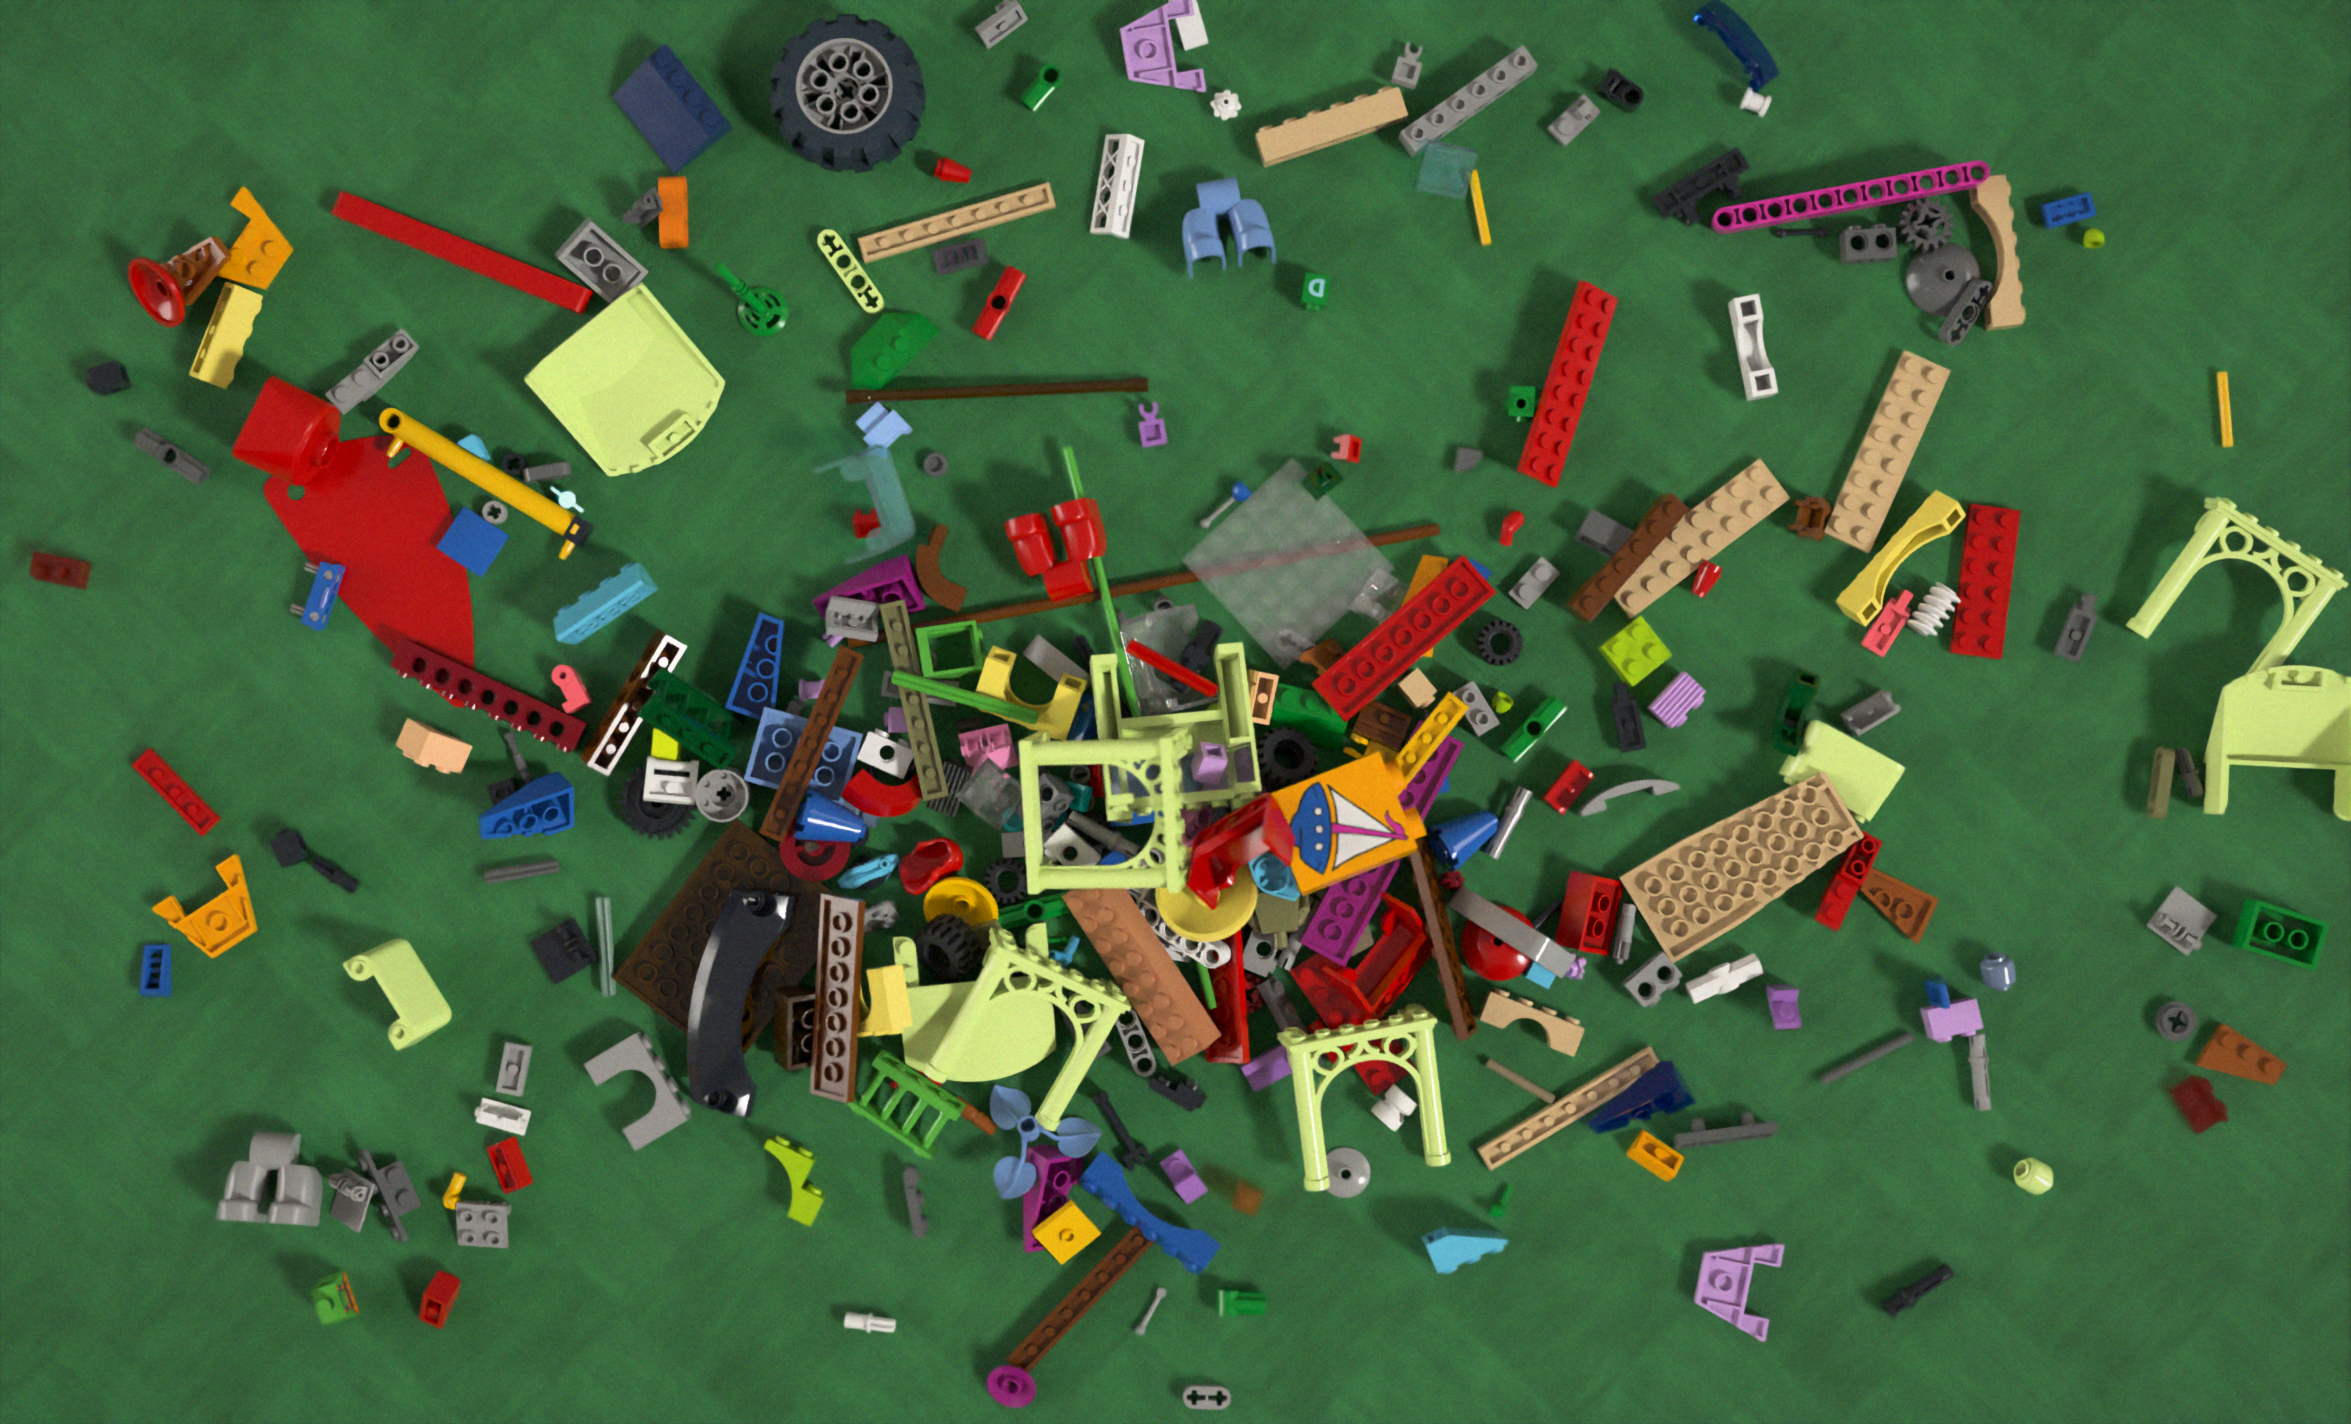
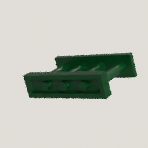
M661 667L646 685L654 690L656 695L654 693L639 709L637 716L722 771L737 755L738 751L736 747L728 743V740H731L740 730L745 721ZM665 698H666L667 700H669L670 702H672L673 704H675V705L677 706V709H676L675 707H673L672 705H670L669 703H667V702L665 701ZM686 712L698 719V722L687 716ZM707 726L718 732L719 736L708 730Z

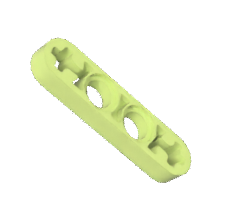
M831 229L822 231L817 238V243L861 307L869 314L880 313L884 307V300L840 236ZM826 236H829V238L835 237L833 243L839 251L834 253L829 245L823 246L826 242L824 238ZM842 255L848 256L851 260L847 268H839L837 266V259ZM858 275L865 279V284L860 289L853 288L851 285L852 278ZM869 287L872 288V290L868 291L873 299H879L876 301L878 305L876 308L872 306L866 307L869 302L863 293Z

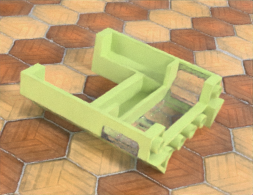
M1243 642L1217 644L1212 656L1215 684L1218 685L1216 692L1218 710L1121 719L1116 676L1117 653L1091 656L1090 671L1098 740L1163 737L1178 727H1188V734L1192 736V748L1189 749V753L1177 760L1178 767H1181L1182 780L1179 783V793L1183 794L1182 808H1187V811H1198L1202 809V806L1212 805V808L1216 809L1219 807L1225 808L1227 804H1230L1232 813L1259 796L1261 783ZM1200 741L1224 745L1228 762L1219 784L1194 781L1190 764ZM1141 760L1140 764L1134 762V766L1140 769L1146 760ZM1101 764L1108 821L1131 823L1133 819L1132 813H1136V816H1147L1152 814L1151 811H1155L1152 798L1139 778L1122 767ZM1158 764L1150 765L1146 770V777L1150 780L1158 778L1161 773L1160 766ZM1162 782L1155 785V790L1159 794L1163 792V790H1160Z

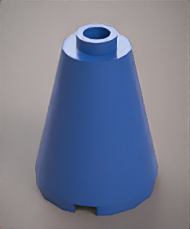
M807 789L804 797H808L806 804H800L794 825V830L797 832L793 835V838L837 842H857L859 838L863 839L867 824L863 823L864 819L821 794Z
M1481 810L1427 828L1426 835L1431 834L1432 839L1428 840V843L1442 865L1447 863L1451 867L1447 870L1454 872L1497 831L1499 823L1493 812Z

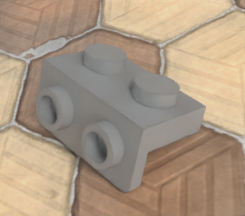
M831 596L825 612L826 634L876 642L878 637L877 616L880 604Z

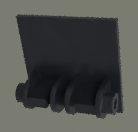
M574 917L557 924L556 927L530 942L555 985L599 960Z

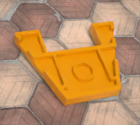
M242 186L230 205L251 218V220L229 252L232 254V257L216 276L266 290L294 248L271 221L262 206L258 204L252 193Z
M238 854L232 855L215 866L229 889L187 916L174 895L169 896L152 907L156 914L165 918L172 927L180 930L188 937L187 939L211 958L218 957L258 931Z

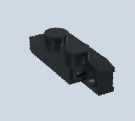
M1625 682L1613 684L1615 697L1610 698V706L1620 752L1626 753L1647 748L1637 699H1634L1633 693H1627Z

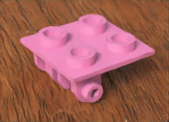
M1008 723L958 734L962 756L965 757L967 765L974 767L972 776L1019 765Z

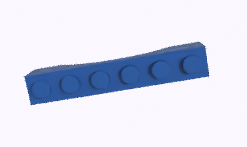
M1102 1151L1079 1179V1182L1082 1183L1083 1188L1087 1192L1100 1197L1106 1207L1119 1212L1125 1222L1138 1227L1148 1240L1157 1242L1162 1246L1163 1251L1167 1255L1176 1257L1182 1262L1183 1267L1191 1273L1199 1275L1222 1246L1201 1229L1175 1227L1150 1214L1130 1191L1124 1178L1122 1167Z

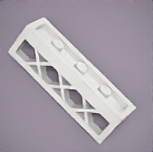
M1130 134L1106 135L1090 233L1110 234L1120 239H1128L1144 140ZM1114 141H1119L1118 150L1113 154ZM1114 165V167H1115L1114 174H1113V176L1109 179V177H1108L1109 170H1110V169L1112 168V166ZM1110 190V199L1105 203V194ZM1106 215L1105 227H1100L1101 219Z

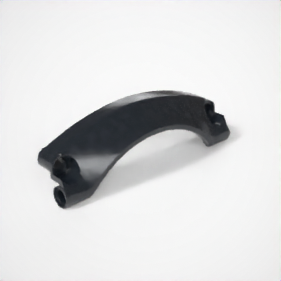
M738 885L731 891L712 930L702 956L692 992L687 1031V1064L691 1100L700 1106L710 1110H718L728 1115L744 1118L752 1117L757 1086L748 1072L743 1056L741 1041L743 1008L747 992L759 964L770 947L790 925L796 897L792 893L773 891L772 894L764 890H753Z

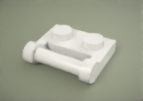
M648 756L643 801L695 805L699 761L659 760L654 756ZM654 770L690 772V778L656 775Z

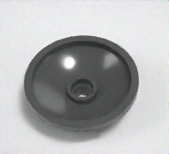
M1947 242L1943 247L1938 245V249L1935 252L1930 247L1926 253H1922L1921 249L1912 258L1906 272L1907 291L1913 303L1925 313L1937 317H1948L1969 283L1975 278L1982 279L1981 269L1971 252L1958 244ZM1946 272L1951 273L1952 280L1946 279Z

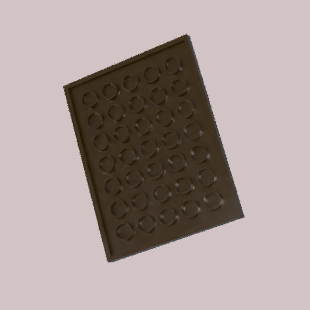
M735 818L616 972L613 979L687 1035L691 997L702 956L712 930L733 888L742 885L753 890H764L772 894L773 891H783L796 895L789 927L774 942L763 957L747 992L741 1024V1041L744 1056L774 1017V990L798 986L817 961L821 893H836L820 881H806L792 874L783 863L779 849L740 819Z

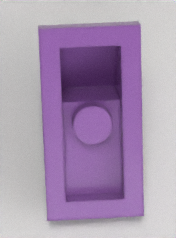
M1793 984L1766 985L1774 1028H1800L1801 1018L1797 1005L1799 989Z
M1181 1148L1160 1161L1161 1166L1174 1184L1175 1190L1187 1205L1208 1192L1207 1187Z

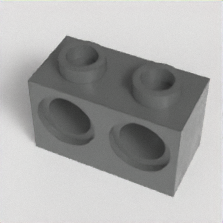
M1887 224L1871 226L1872 229H1862V226L1847 227V230L1839 235L1841 265L1884 263L1896 259L1895 227L1887 228ZM1876 238L1884 240V249L1876 245ZM1851 239H1855L1860 243V250H1855L1851 247Z
M1043 773L1039 778L1042 833L1047 834L1054 827L1055 822L1062 813L1067 810L1075 795L1060 776ZM1022 801L1015 811L1024 822Z

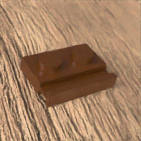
M1371 701L1360 710L1352 733L1398 752L1412 716L1376 701Z

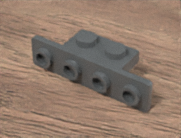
M367 1148L357 1152L359 1157L356 1160L362 1172L366 1171L369 1181L375 1184L373 1195L376 1194L380 1202L378 1204L380 1214L388 1219L390 1224L388 1231L394 1241L397 1240L399 1244L409 1240L399 1216L422 1205L402 1161L399 1160L377 1171Z

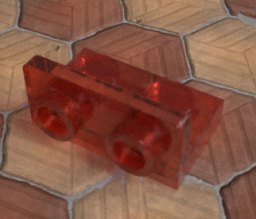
M2192 1075L2168 1090L2194 1133L2199 1135L2220 1121L2226 1123L2229 1121V1118L2226 1115V1112H2228L2226 1106L2221 1100L2216 1099L2212 1093L2214 1088L2209 1080Z

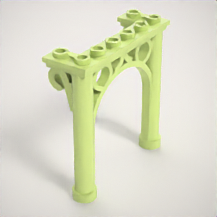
M2218 496L2215 499L2206 497L2204 508L2209 511L2200 518L2195 526L2194 531L2196 533L2134 618L2131 617L2125 626L2148 639L2190 579L2200 568L2219 559L2236 558L2247 560L2264 569L2277 583L2283 596L2284 616L2278 631L2246 674L2266 668L2279 667L2287 659L2336 590L2340 591L2342 587L2346 588L2349 583L2342 580L2344 575L2332 567L2329 569L2324 565L2321 566L2323 561L2310 553L2306 556L2299 552L2301 547L2291 540L2284 542L2279 539L2280 533L2269 526L2262 528L2256 524L2258 519L2247 512L2242 515L2236 511L2237 505L2230 500L2222 499ZM2229 521L2235 524V526L2226 527ZM2232 531L2238 532L2245 539L2244 547L2238 551H2230L2225 542L2226 536ZM2252 536L2268 546L2263 552L2251 551L2250 555L2246 554L2253 546ZM2218 538L2221 552L2206 555ZM2281 554L2297 566L2285 568L2280 575L2279 571L2282 569L2277 562L2278 555ZM2293 572H2299L2306 577L2307 584L2300 591L2290 590L2287 579ZM2293 596L2300 597L2302 601L2295 612Z
M991 927L989 930L991 945L988 947L982 962L985 967L932 1060L927 1061L923 1072L932 1080L945 1083L981 1018L996 1003L1015 996H1033L1050 1001L1069 1016L1075 1028L1074 1048L1034 1116L1038 1125L1044 1126L1049 1131H1055L1061 1122L1060 1117L1118 1017L1121 1013L1124 1014L1126 1010L1130 1011L1131 1005L1127 995L1116 980L1110 979L1108 981L1100 978V980L1092 979L1090 981L1075 969L1066 970L1053 959L1045 960L1040 958L1039 954L1031 949L1026 948L1023 950L1018 948L1012 933L1002 928L997 930ZM1015 971H1023L1030 975L1029 981L1019 986H1014L1010 982L1009 977ZM1035 974H1038L1051 981L1044 984L1037 983V986L1035 987ZM1001 978H1003L1007 988L993 993ZM1062 986L1076 992L1069 997L1068 1003H1066V996L1062 993ZM1080 1000H1086L1094 1004L1092 1011L1088 1014H1075L1074 1005ZM1092 1022L1083 1037L1080 1023Z
M1406 1005L1405 1009L1398 1010V1015L1389 1016L1388 1020L1379 1021L1371 1019L1357 1026L1345 1024L1341 1025L1340 1029L1331 1031L1330 1029H1319L1315 1031V1034L1307 1035L1298 1027H1289L1284 1029V1032L1277 1033V1038L1286 1048L1288 1062L1292 1069L1306 1175L1303 1178L1305 1190L1321 1191L1330 1187L1320 1113L1323 1093L1330 1081L1339 1072L1353 1064L1367 1060L1390 1061L1402 1066L1411 1074L1417 1088L1426 1165L1443 1166L1451 1162L1450 1150L1446 1146L1432 1029L1435 1028L1434 1023H1437V1018L1422 1005ZM1383 1038L1381 1041L1383 1051H1380L1377 1046L1369 1045L1368 1040ZM1406 1038L1407 1047L1401 1053L1395 1055L1389 1051V1044L1392 1040ZM1355 1043L1354 1047L1346 1052L1347 1057H1344L1343 1052L1337 1047ZM1414 1050L1417 1071L1405 1061L1413 1054ZM1336 1052L1337 1059L1329 1069L1318 1065V1058L1322 1053ZM1312 1069L1323 1074L1316 1087L1314 1085Z

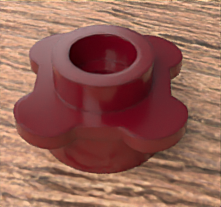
M1459 871L1446 872L1441 874L1442 880L1439 886L1445 887L1446 890H1457L1461 887V884L1464 885L1466 880Z

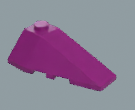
M906 554L882 561L813 599V604L823 620H825V612L831 596L875 602L880 605L905 600L908 614L926 609L916 570Z
M1052 1145L1028 1147L1025 1162L1035 1166L1037 1175L1033 1186L1023 1194L1024 1251L1026 1253L1046 1250L1033 1235L1032 1230L1069 1202L1070 1199L1067 1195L1072 1185H1077L1080 1179L1085 1155L1079 1158H1070L1062 1154L1059 1147Z

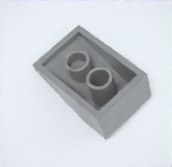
M590 217L586 218L555 253L556 257L609 304L623 293L635 287L648 273V270Z

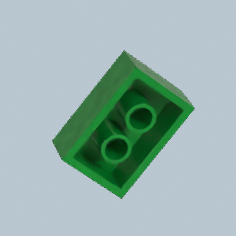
M2245 899L2231 947L2302 970L2315 972L2330 923L2259 900Z

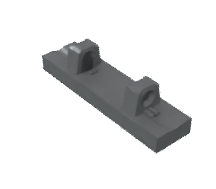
M1747 1112L1741 1116L1742 1126L1705 1131L1703 1118L1693 1119L1691 1122L1692 1132L1675 1135L1673 1139L1674 1149L1679 1150L1772 1138L1778 1133L1777 1122L1755 1124L1753 1112Z

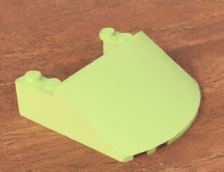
M2303 665L2279 666L2246 674L2225 685L2222 688L2202 762L2206 763L2204 813L2224 815V810L2228 803L2229 764L2335 770L2333 811L2339 819L2351 821V677L2319 667Z
M1046 923L1033 924L1027 929L1025 934L1026 948L1038 953L1040 958L1048 960ZM893 937L895 965H903L913 1024L912 1026L903 1027L902 1037L905 1064L923 1072L927 1061L932 1060L976 981L919 986L915 943L908 937ZM1035 974V987L1037 986V983L1044 984L1051 981L1038 974ZM1030 975L1010 977L1009 980L1014 986L1024 985L1029 981ZM1001 978L993 993L1007 988L1003 978ZM1015 996L993 1005L981 1018L947 1080L976 1082L999 1079L1024 1071L1046 1058L1056 1049L1053 1003L1033 996Z

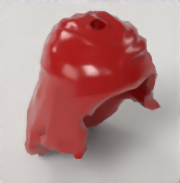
M949 837L919 841L911 853L902 857L901 863L898 865L899 878L903 888L906 889V893L912 895L921 894L934 883L957 873L964 863V856L960 845Z

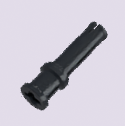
M1943 1263V1265L1909 1287L1898 1288L1896 1294L1888 1299H1881L1880 1303L1890 1318L1894 1320L1897 1318V1314L1908 1307L1913 1308L1918 1299L1955 1277V1274L1948 1264Z

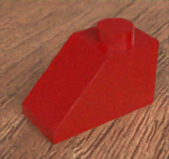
M438 1270L423 1294L419 1320L442 1329L459 1294L462 1280L451 1273H444Z

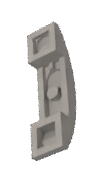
M1664 780L1624 782L1596 794L1578 810L1579 816H1586L1607 810L1605 799L1648 787L1651 796H1656L1680 789L1679 784Z

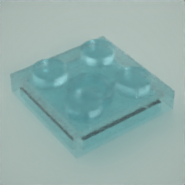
M1428 139L1416 182V190L1465 200L1478 155L1477 150Z

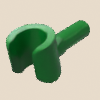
M1507 1184L1500 1204L1492 1202L1490 1216L1501 1218L1505 1215L1507 1200L1513 1186Z

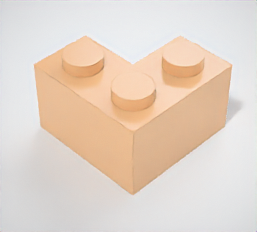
M407 718L395 745L404 751L402 755L413 759L415 763L428 767L429 764L436 765L435 769L445 774H450L451 771L461 774L472 749L470 744L459 738L441 733L427 724Z

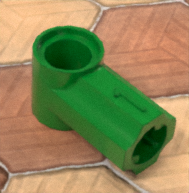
M1050 63L1044 65L1039 71V75L1019 98L1035 114L1053 92L1061 87L1063 76L1060 68ZM1048 72H1055L1058 74V78L1055 82L1048 83L1044 80L1045 75Z
M1233 1287L1217 1288L1216 1315L1224 1317H1235L1238 1314L1265 1315L1266 1292L1240 1291Z

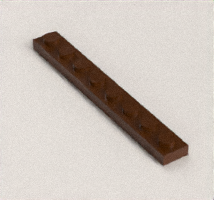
M842 645L840 646L759 833L782 843L784 842L865 655Z
M1134 1225L1006 1357V1360L1011 1365L1017 1366L1028 1373L1155 1241L1148 1240L1142 1234V1231Z

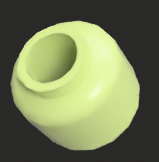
M2029 1157L2021 1160L2014 1168L2016 1184L2032 1194L2040 1195L2049 1190L2053 1185L2052 1169L2035 1158Z

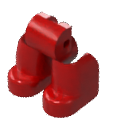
M1081 498L1050 508L1054 523L1060 528L1068 560L1060 561L1055 549L1057 545L1047 514H1028L1003 523L1007 538L1010 542H1013L1016 556L1023 571L1030 578H1035L1040 573L1043 574L1046 590L1054 603L1094 591L1087 567V559L1103 557L1107 548L1105 529L1095 499Z

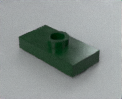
M1327 460L1300 483L1318 501L1344 478Z

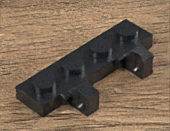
M1736 147L1654 195L1650 201L1663 221L1675 214L1678 219L1683 217L1690 228L1700 221L1698 214L1693 208L1697 205L1696 201L1716 189L1719 192L1725 190L1731 202L1742 196L1743 192L1738 186V183L1741 182L1739 176L1747 172L1750 166L1739 148Z

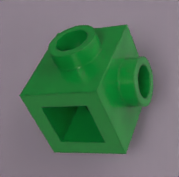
M1510 386L1509 396L1505 397V411H1509L1510 417H1515V422H1530V417L1535 416L1541 398L1538 397V387ZM1523 400H1525L1526 406L1524 408H1521L1520 404Z

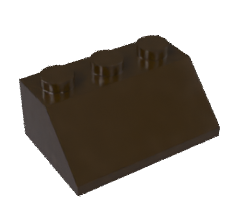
M793 986L774 990V1062L786 1071L811 1067L816 988Z

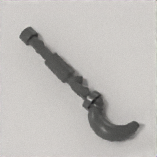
M507 733L504 735V738L509 742L517 770L521 772L524 784L527 785L531 782L529 778L531 772L527 771L526 762L515 743L514 733Z

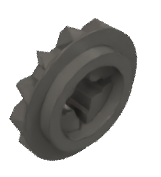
M2171 1001L2163 1004L2162 1008L2156 1012L2155 1025L2158 1028V1033L2167 1040L2174 1042L2183 1041L2194 1033L2197 1019L2195 1012L2189 1005L2179 1001ZM2178 1015V1020L2184 1026L2174 1025L2172 1028V1022L2167 1017H2176Z

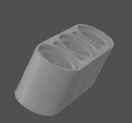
M1037 635L1022 653L1058 683L1064 672L1088 681L1084 692L1092 683L1089 674L1040 635Z
M1131 1006L1132 1022L1128 1024L1122 1023L1118 1017L1115 1023L1134 1071L1139 1076L1146 1077L1155 1071L1156 1060L1139 1016ZM1132 1034H1138L1143 1042L1138 1047H1132L1128 1042V1038ZM1139 1059H1150L1152 1062L1151 1068L1145 1071L1141 1070L1137 1064Z

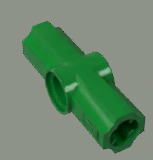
M1550 694L1521 723L1499 749L1508 759L1516 763L1567 708L1558 698ZM1531 721L1536 722L1539 726V731L1535 736L1527 732V725Z
M1068 891L998 909V922L1002 929L1007 930L1071 913L1062 898ZM1031 904H1039L1041 906L1042 914L1039 917L1033 918L1028 914V907Z

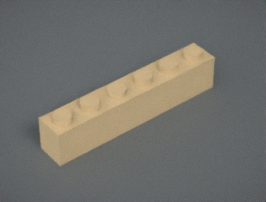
M1391 86L1379 89L1377 91L1378 94L1372 96L1362 94L1355 97L1353 102L1347 104L1338 102L1331 105L1329 110L1323 112L1320 109L1313 110L1307 113L1305 118L1297 120V117H1293L1283 121V125L1277 127L1268 125L1260 128L1259 133H1256L1255 141L1264 168L1405 122L1408 113L1399 87L1392 89Z

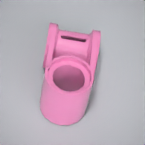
M1202 806V809L1198 811H1187V808L1180 810V818L1184 819L1185 824L1184 834H1181L1182 844H1185L1186 848L1191 847L1195 837L1212 824L1213 809L1210 806Z

